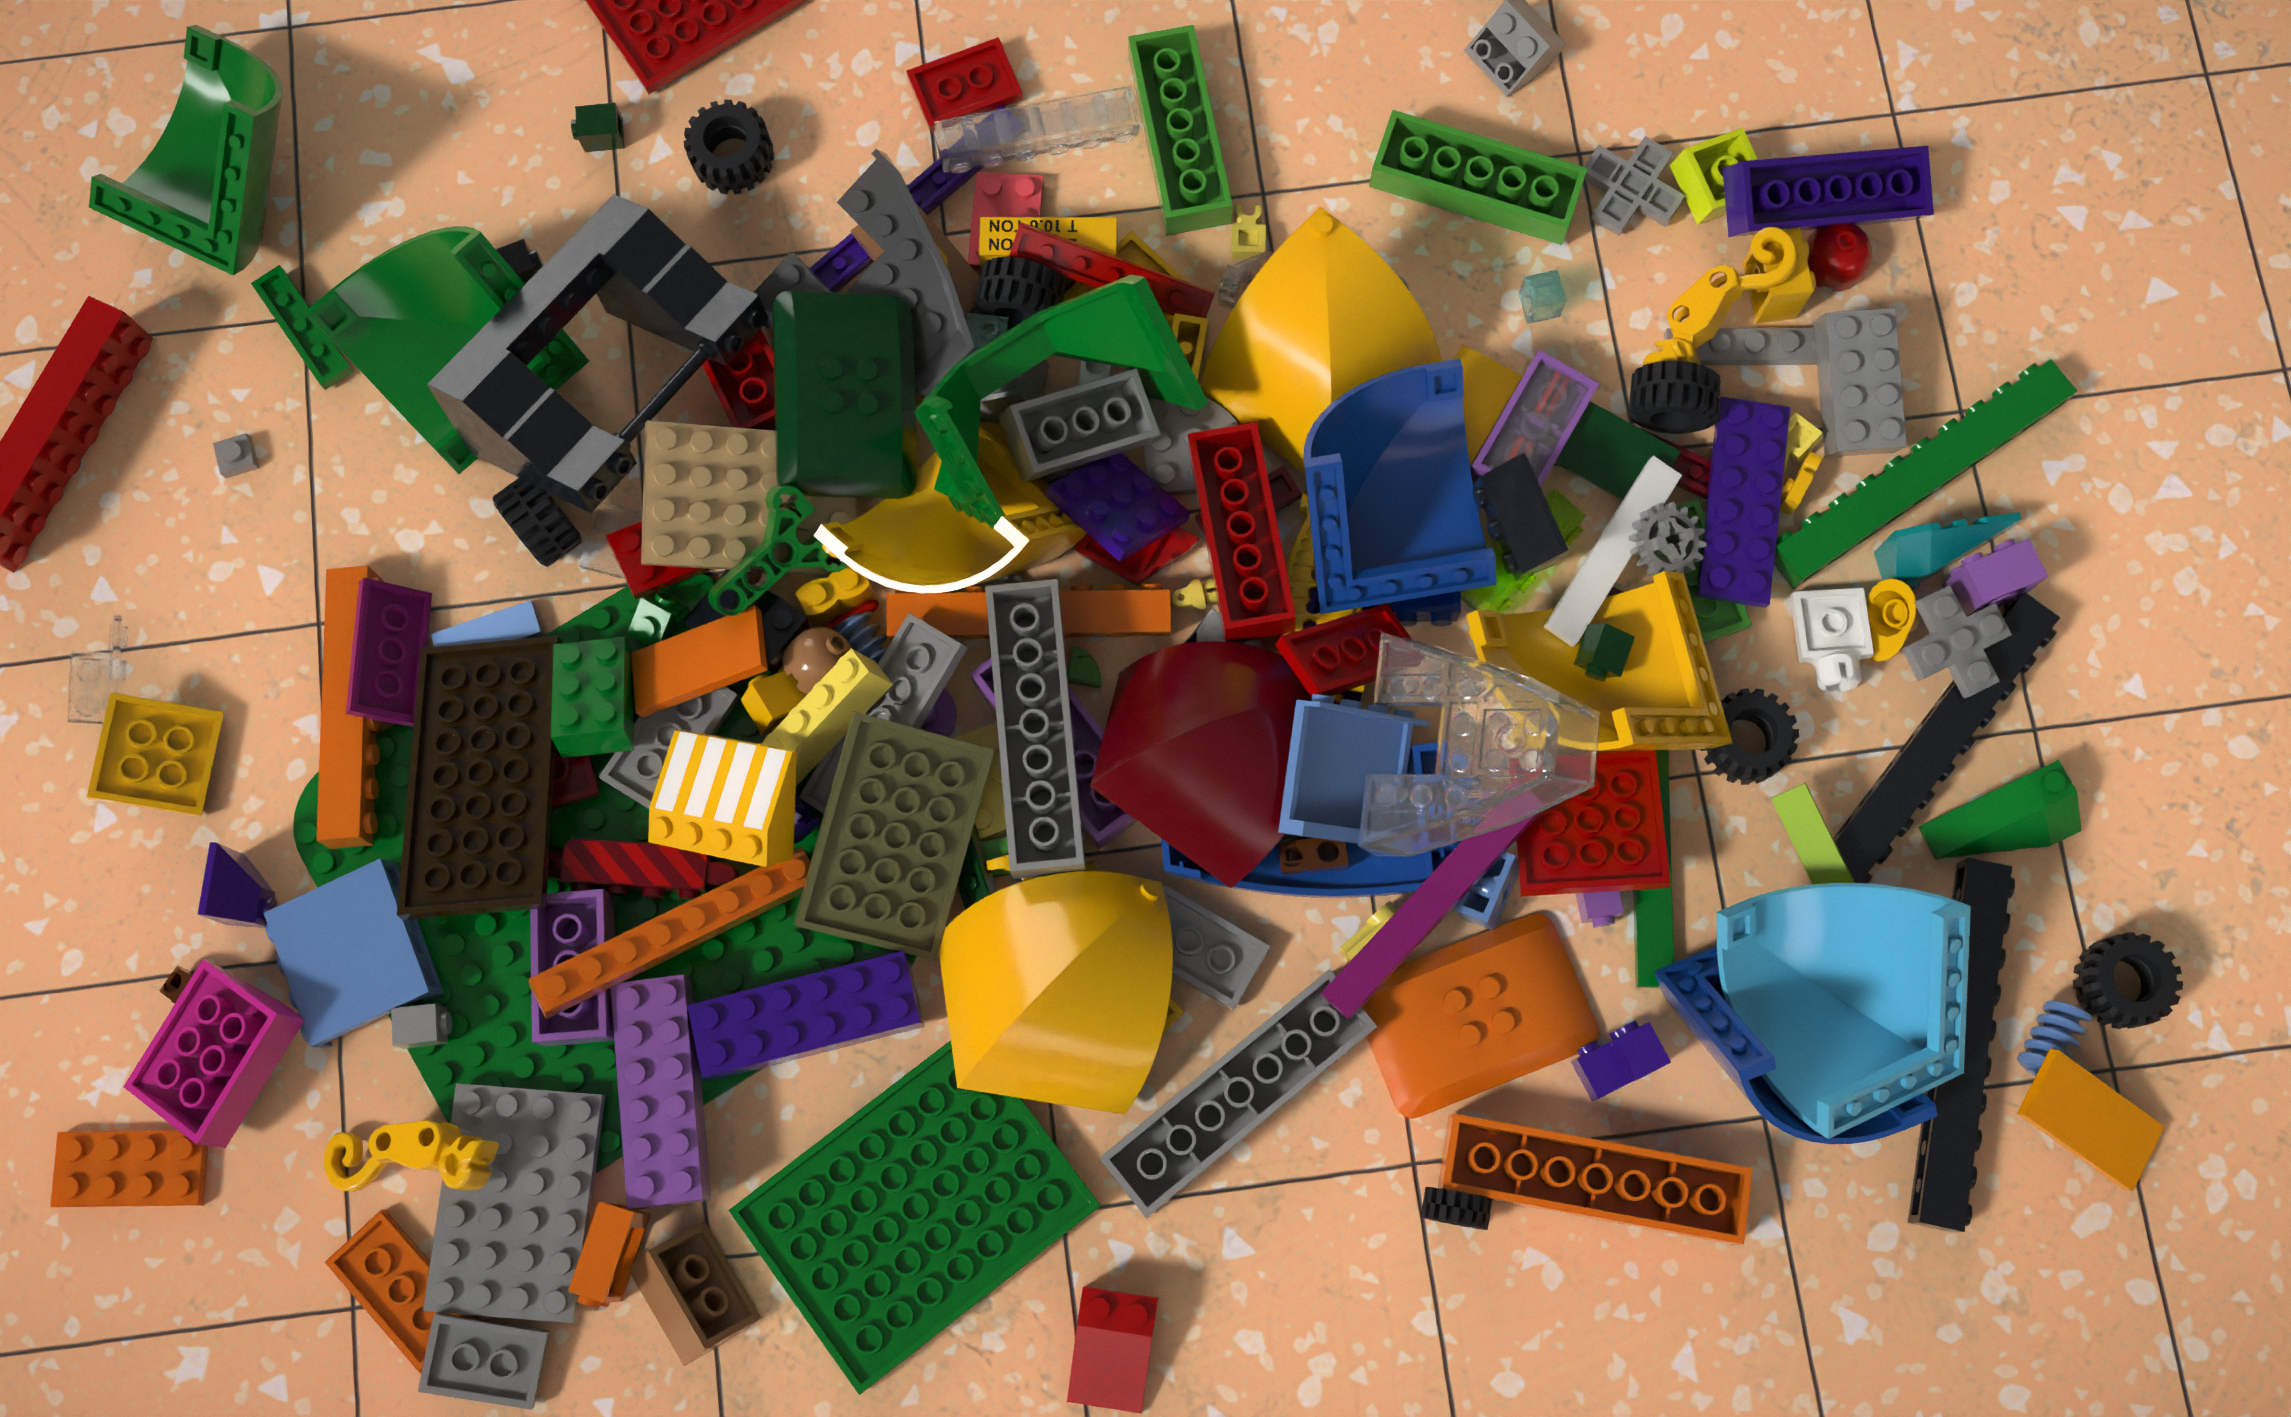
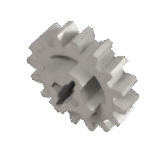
M1675 502L1664 506L1662 503L1652 506L1651 510L1642 511L1640 513L1641 519L1632 523V527L1637 530V533L1630 535L1629 540L1636 542L1637 547L1630 550V553L1640 555L1641 558L1636 564L1638 567L1645 564L1649 566L1647 569L1648 576L1663 571L1689 573L1696 569L1694 563L1703 560L1704 557L1697 551L1706 547V542L1699 540V535L1703 534L1705 530L1704 528L1696 529L1694 524L1699 518L1697 516L1688 518V508L1686 506L1676 511Z

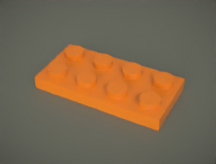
M179 1130L57 1132L50 1207L204 1206L208 1146L196 1145Z

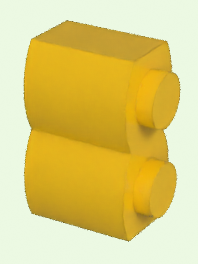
M848 565L840 572H832L828 578H818L805 583L795 593L812 626H822L840 616L843 611H849L867 601H871L875 597L867 577L856 572Z

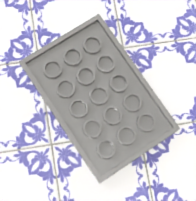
M456 1083L450 1123L459 1127L462 1136L481 1137L483 1140L496 1141L499 1143V1147L494 1161L489 1166L492 1175L482 1188L474 1191L457 1190L447 1187L442 1179L423 1311L576 1323L579 1295L570 1293L568 1290L588 1234L605 1095Z

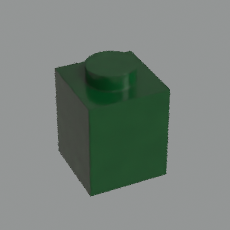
M615 102L575 106L576 120H571L572 135L574 140H579L585 152L625 148L623 118Z
M1607 623L1587 625L1574 665L1585 669V675L1594 680L1605 681L1606 678L1621 677L1635 637Z

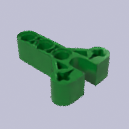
M781 484L775 485L767 492L765 501L769 514L764 540L710 589L708 595L709 603L717 612L726 616H736L742 613L790 569L819 567L830 572H840L846 568L847 564L839 558H835L833 562L826 560L828 553L823 550L822 543L814 535L803 543H800L796 538L797 526L816 510L797 488ZM781 494L791 496L787 500L790 509L779 507L782 503ZM785 542L789 550L788 555L784 560L777 561L774 557V549L777 544ZM753 566H759L762 570V577L758 583L751 585L747 580V573ZM732 589L735 593V601L732 606L723 608L720 604V596L724 591Z

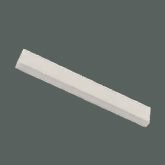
M1654 455L1649 458L1543 626L1545 629L1571 647L1578 643L1587 625L1593 619L1633 555L1630 553V550L1637 547L1636 542L1629 540L1630 535L1637 533V530L1632 527V523L1641 519L1640 513L1642 511L1651 510L1652 506L1659 503L1665 504L1682 476L1680 473Z

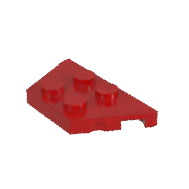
M1178 527L1119 562L1087 533L1084 538L1076 543V553L1138 586L1198 544L1199 538Z

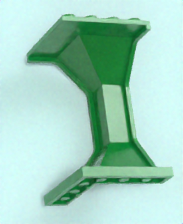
M1129 275L1037 312L956 363L916 408L914 414L942 461L934 490L948 496L951 504L958 512L962 511L968 517L976 518L980 523L985 522L992 529H994L999 519L1005 516L977 465L981 399L1049 356L1119 366L1129 371L1137 369L1148 397L1197 411L1209 403L1145 277Z

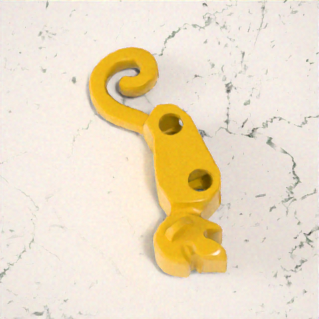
M1766 227L1759 230L1753 236L1750 244L1751 252L1761 264L1773 265L1776 261L1775 254L1772 251L1765 250V246L1768 243L1775 242L1783 248L1784 258L1781 264L1770 272L1739 276L1735 268L1721 264L1708 270L1671 304L1667 312V319L1673 338L1655 341L1654 345L1659 352H1652L1646 355L1643 365L1670 360L1700 364L1697 348L1715 336L1732 304L1743 295V291L1772 288L1782 284L1792 275L1797 266L1798 251L1790 235L1780 228ZM1718 273L1725 274L1724 276L1715 279L1711 283V279L1714 275ZM1684 307V308L1677 314V316H1676V318H1675V320H1674V317H1673L1674 312H1675L1678 308Z
M431 1120L387 1124L372 1133L368 1142V1148L372 1157L359 1172L350 1177L344 1173L341 1167L342 1151L346 1148V1154L342 1160L344 1166L357 1167L363 1157L362 1141L357 1134L352 1132H339L335 1134L326 1145L324 1170L330 1184L343 1191L354 1192L369 1186L389 1163H399L419 1170L440 1171L447 1187L457 1190L474 1191L482 1188L492 1175L489 1166L496 1157L499 1143L483 1140L481 1137L462 1136L459 1127L448 1122L436 1123Z

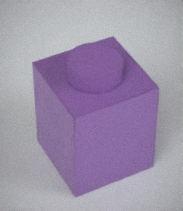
M1620 891L1576 893L1582 924L1592 922L1593 928L1615 924L1614 918H1618L1624 913Z

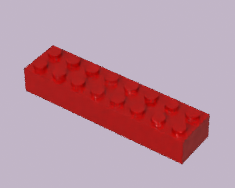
M91 296L86 298L0 441V567L13 573L26 559L29 547L36 535L44 529L48 515L54 505L61 500L64 488L72 475L79 470L83 456L89 446L96 441L101 426L107 416L111 415L114 411L117 399L123 389L132 381L133 372L141 359L148 354L150 344L154 339L124 311Z

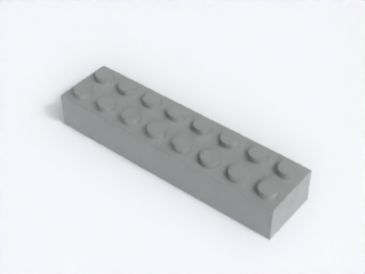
M1050 579L985 586L1010 873L1013 879L1086 871L1058 580Z
M1330 969L1099 1158L1146 1219L1377 1028V1025L1363 1008L1349 1021L1322 997L1321 992L1336 977Z

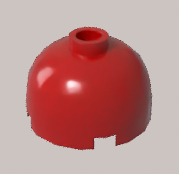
M1847 224L1819 228L1810 234L1807 239L1809 246L1808 267L1809 271L1814 272L1817 287L1825 286L1827 288H1834L1832 291L1840 292L1854 287L1863 279L1872 261V245L1867 234L1859 226Z

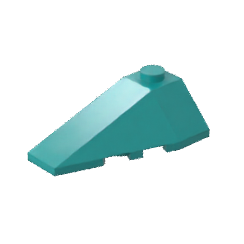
M2020 512L1986 516L1972 522V525H1968L1966 519H1961L1942 528L1940 523L1936 522L1896 530L1874 551L1882 581L1890 578L1898 579L1909 585L1912 591L1918 589L1923 581L2010 530L2022 519Z

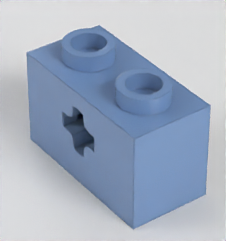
M1505 852L1459 901L1454 910L1461 918L1491 930L1496 929L1519 875L1518 858L1516 855Z

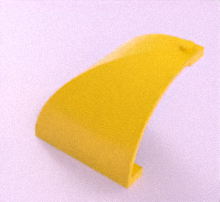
M1319 207L1269 258L1236 303L1211 350L1204 370L1201 389L1207 397L1226 409L1241 424L1257 422L1260 439L1305 474L1303 456L1307 434L1319 415L1331 403L1343 394L1371 379L1409 367L1442 362L1435 335L1428 320L1398 275L1362 238L1322 207Z
M979 425L977 465L1005 513V516L999 519L994 529L985 522L980 523L976 518L968 517L962 511L958 512L951 504L948 496L934 490L942 462L935 451L917 470L916 488L911 495L902 499H885L865 514L843 525L839 522L822 524L814 534V537L822 543V548L832 557L839 558L853 570L872 581L902 591L940 593L958 590L1040 566L1071 549L1087 533L1045 496L1049 485L1045 480L1038 478L1022 483L1011 451Z
M1663 571L1653 576L1654 583L1604 599L1589 625L1607 623L1635 637L1622 676L1606 678L1605 681H1598L1587 677L1585 669L1574 665L1584 633L1578 643L1571 647L1543 627L1554 609L1500 614L1499 611L1476 610L1466 614L1469 623V635L1474 642L1482 670L1496 696L1522 725L1550 742L1568 748L1592 751L1700 750L1717 748L1733 743L1684 573Z
M1076 871L1058 873L1019 882L981 899L958 915L945 928L939 948L957 1088L1125 1115L1141 1091L1156 1057L1170 1000L1173 942L1170 917L1162 882L1115 872Z

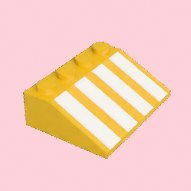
M674 730L649 806L648 842L763 867H769L793 859L797 751L686 730Z

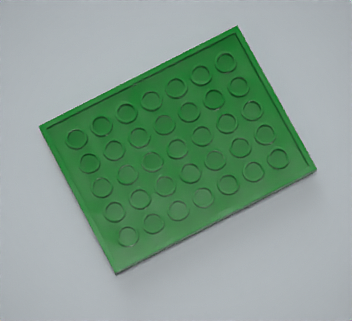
M950 1040L728 1211L857 1393L861 1395L1101 1205L1021 1098L957 1088Z

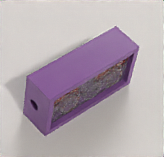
M1538 350L1471 465L1472 481L1476 482L1480 476L1525 452L1541 487L1600 383Z

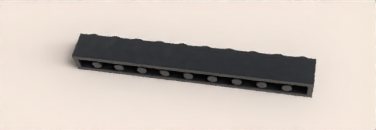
M2026 592L2012 601L2002 614L2012 635L1983 649L2000 682L1970 697L1963 698L1953 679L1833 837L1855 883L1868 884L1873 876L1868 872L1875 863L1881 865L1889 857L1894 849L1890 846V843L1896 835L1901 838L1914 823V820L1910 818L1917 807L1922 810L1935 795L1931 791L1932 787L1938 780L1942 783L1949 777L1956 767L1951 763L1958 753L1964 755L1976 741L1972 734L1978 726L1983 729L1996 714V711L1992 709L1999 699L2003 702L2009 697L2017 686L2012 682L2018 673L2024 675L2037 659L2033 656V653L2039 646L2044 648L2057 633L2053 627L2060 617Z
M1970 857L1958 862L1956 865L1952 899L1971 906L1964 1073L1925 1092L1936 1105L1937 1117L1921 1123L1908 1223L1953 1233L1965 1232V1226H1968L1971 1222L1972 1205L1968 1204L1970 1189L1974 1188L1977 1180V1168L1973 1166L1975 1152L1980 1149L1982 1142V1131L1978 1129L1979 1118L1984 1113L1987 1104V1095L1983 1093L1984 1080L1989 1076L1992 1066L1991 1057L1988 1056L1989 1042L1993 1041L1996 1034V1021L1992 1020L1993 1011L2001 996V986L1997 984L1998 973L2003 968L2006 958V951L2002 948L2003 935L2007 933L2010 926V914L2006 913L2007 904L2015 889V879L2011 877L2012 866Z

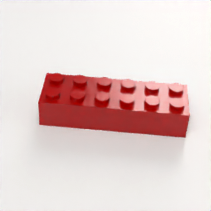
M1257 422L1187 434L1189 457L1224 641L1240 642L1295 632L1296 614Z

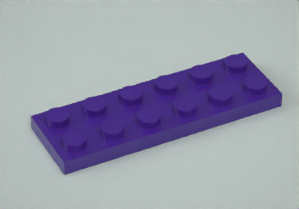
M1722 396L1719 399L1704 520L1705 532L1702 541L1706 542V547L1701 548V555L1704 558L1699 564L1696 597L1761 608H1767L1770 604L1790 407Z

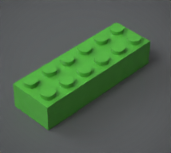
M1194 25L1128 36L1129 61L1166 236L1232 224L1233 203Z
M1392 110L1372 168L1369 187L1562 245L1588 168Z

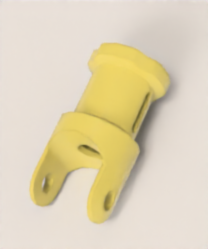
M1199 578L1192 579L1187 587L1178 589L1173 593L1171 597L1172 605L1176 608L1191 606L1192 608L1202 610L1206 609L1207 604L1217 602L1215 591L1207 592L1215 589L1213 578L1202 581ZM1178 596L1182 597L1183 600H1178Z

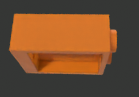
M598 1202L568 1290L570 1293L579 1295L577 1302L596 1308L600 1306L608 1307L610 1302H622L631 1276L627 1268L636 1261L651 1216L650 1213L627 1209V1206L617 1203Z

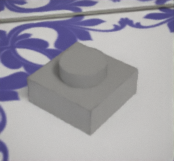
M247 433L213 443L219 471L224 478L259 469L252 438Z

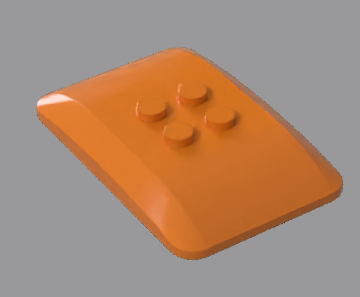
M1539 913L1527 915L1498 926L1495 930L1490 929L1401 964L1362 1007L1377 1025V1028L1367 1036V1040L1394 1106L1401 1115L1411 1119L1422 1117L1578 1055V1049L1594 1041L1598 1042L1600 1035L1598 1024L1557 929L1549 917Z

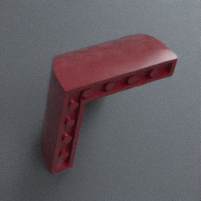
M1204 641L1179 644L1148 654L1133 662L1119 673L1090 787L1226 886L1232 888L1264 859L1285 834L1278 833L1296 700L1311 701L1312 697L1282 655L1256 646L1235 642ZM1341 693L1332 695L1334 697V704L1339 705L1340 699L1345 698Z

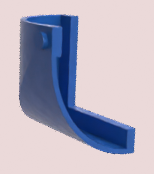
M1460 359L1409 367L1371 379L1353 388L1331 403L1313 423L1307 434L1303 457L1320 614L1496 585L1495 554L1492 548L1487 549L1477 505L1472 494L1474 487L1465 431L1463 367Z
M1717 945L1654 971L1658 985L1667 1002L1756 1110L1772 1125L1783 1132L1816 1143L1854 1144L1884 1138L1937 1117L1936 1105L1925 1093H1922L1827 1139L1799 1119L1779 1099L1761 1076L1776 1069L1774 1056L1725 1001L1718 969Z

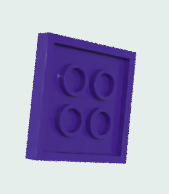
M1123 453L1102 458L1083 466L1048 485L1045 496L1119 562L1187 523L1191 514L1190 511Z

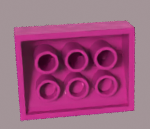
M203 959L123 1087L196 1145L226 1148L305 1019L281 1001L214 963Z

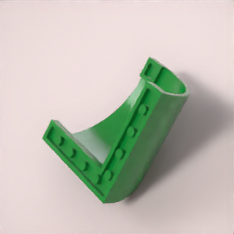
M195 24L187 26L184 59L187 60L186 72L177 104L162 136L143 163L124 182L120 183L103 174L92 176L89 208L226 273L235 275L250 264L262 240L283 88L277 74L261 58L239 44Z
M454 226L418 235L385 251L346 277L305 312L458 474L462 473L478 459V457L469 452L427 384L525 284L482 232L471 227ZM562 329L527 367L546 385L556 391L590 361Z

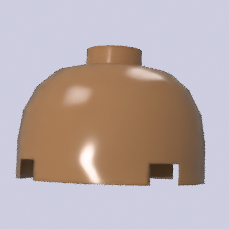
M816 627L807 629L794 638L785 648L782 657L784 670L787 676L792 673L798 681L796 687L801 692L808 694L813 686L821 681L836 665L837 661L853 648L845 637L831 628Z

